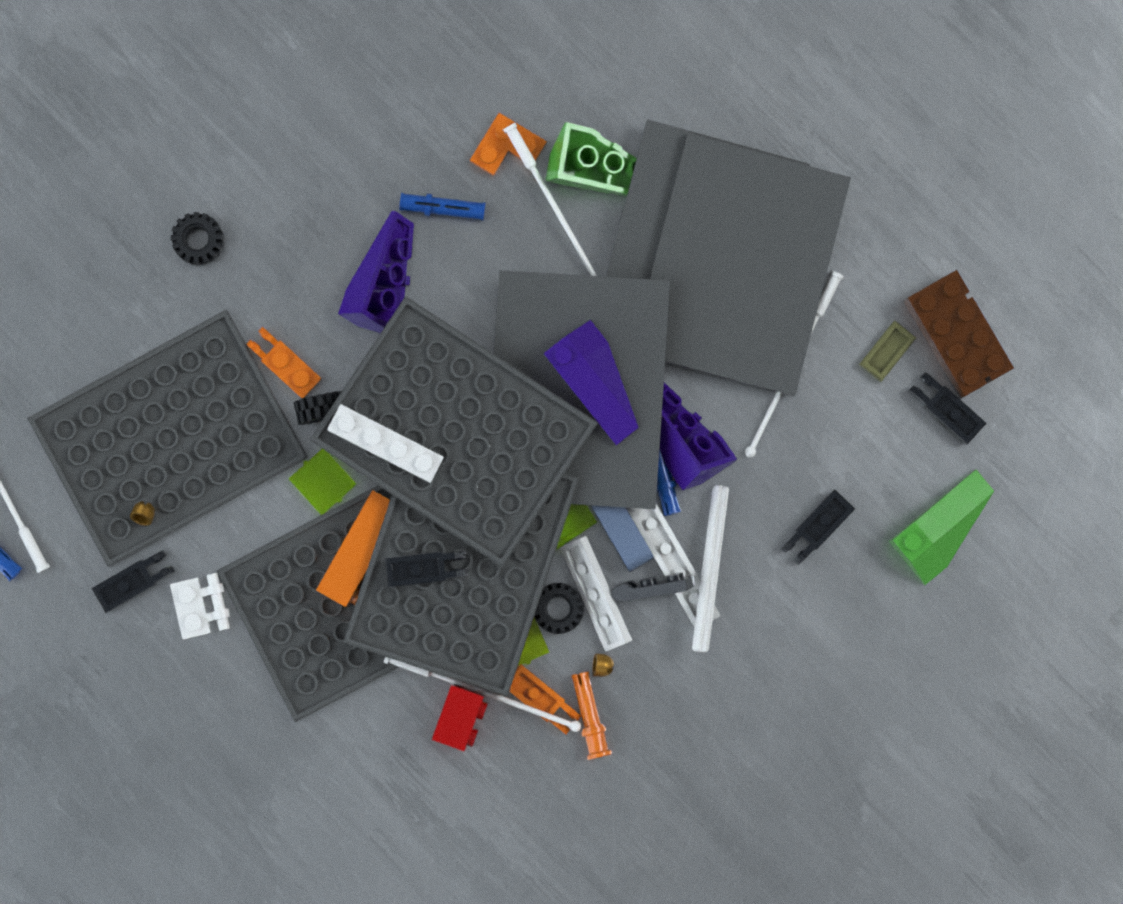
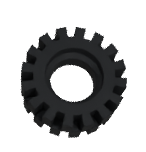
M193 212L194 214L191 215L187 213L183 219L179 218L176 221L177 225L172 228V247L185 262H189L192 265H206V262H212L215 260L214 257L216 255H220V249L224 246V234L219 224L205 213L200 214L199 212ZM196 228H201L208 234V242L201 249H192L187 243L189 232Z
M342 391L318 394L294 401L298 425L321 422Z
M552 583L543 587L534 615L536 622L542 629L554 634H563L573 630L580 623L584 614L582 597L575 588L565 583ZM562 597L569 603L570 611L564 619L556 620L548 614L547 605L551 599Z

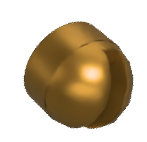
M140 501L133 507L130 518L137 524L143 526L151 525L155 516V509L151 503L148 502L145 505L144 501Z
M595 653L592 663L593 676L604 677L612 673L614 662L610 656Z

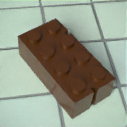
M955 270L911 295L904 301V304L961 399L1014 369L974 298L967 299L966 294L970 291L959 272Z

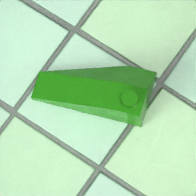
M565 122L550 152L545 181L627 197L636 157L623 150L617 143H612L601 136V133L593 128Z
M976 469L889 540L890 544L924 585L948 567L994 493V490Z

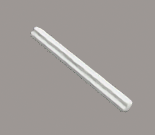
M715 485L712 488L692 644V650L700 653L708 652L729 494V488L722 485Z

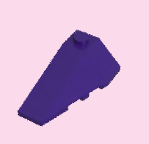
M390 212L346 288L338 312L340 316L356 326L378 333L383 331L405 298L406 286H410V276L406 275L407 261L412 257L414 223L398 212Z
M591 320L566 335L543 353L615 445H618L639 428L609 343Z
M664 382L660 450L667 469L681 489L686 490L703 484L733 464L737 458L722 436L715 430L711 433L699 421L702 417L696 412L692 415L681 405L682 399Z

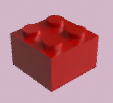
M452 684L431 740L461 751H465L467 746L472 747L479 731L474 729L476 720L483 719L488 703L483 701L485 695Z

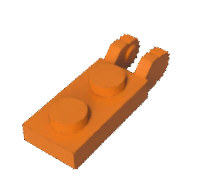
M262 327L258 332L266 341H269L274 346L268 354L264 353L255 341L249 340L246 345L298 396L305 398L322 378L281 340H276Z
M522 664L519 665L516 669L510 693L525 705L552 715L561 707L572 719L579 720L581 715L565 703L564 698ZM541 717L546 722L550 721L566 735L570 731L568 726Z

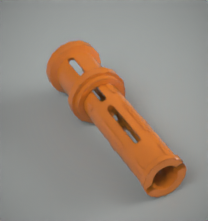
M589 671L571 675L584 725L581 734L586 739L589 751L587 759L591 760L611 755L612 751L608 749L604 734L607 731L606 726L600 723Z

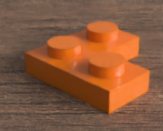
M498 113L472 155L470 162L495 176L508 153L522 160L507 133L503 131V129L516 122ZM516 123L517 130L533 158L537 161L547 141Z

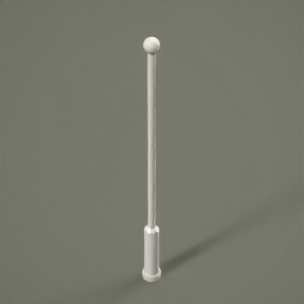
M516 123L511 124L503 129V131L507 133L525 167L532 171L591 276H597L536 169V161L517 130Z
M831 270L829 274L830 277L821 293L812 331L818 319L823 317L840 280L842 281L844 277L838 272ZM776 392L751 445L745 449L747 457L755 456V448L782 393Z
M0 480V492L19 527L18 533L37 568V573H42L49 569L50 565L44 559L28 527L24 526Z
M388 657L384 659L386 664L390 663L425 677L434 676L568 726L573 732H578L581 729L579 721L571 722L488 690Z

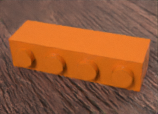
M372 490L316 591L347 608L351 604H356L390 499Z

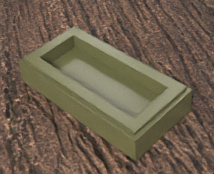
M894 320L860 362L859 366L879 382H882L917 337Z

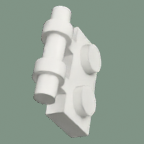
M218 573L206 575L209 586L201 588L199 578L170 584L183 640L212 633L209 622L217 620L219 631L230 629L228 621L230 612L229 608H225L222 592L225 591L223 583L220 584ZM211 595L214 612L207 613L204 597Z

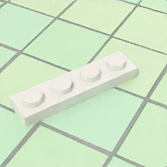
M341 404L327 429L329 432L429 483L432 482L444 459L443 456Z
M587 536L560 547L605 652L632 641L613 596H611L612 593Z

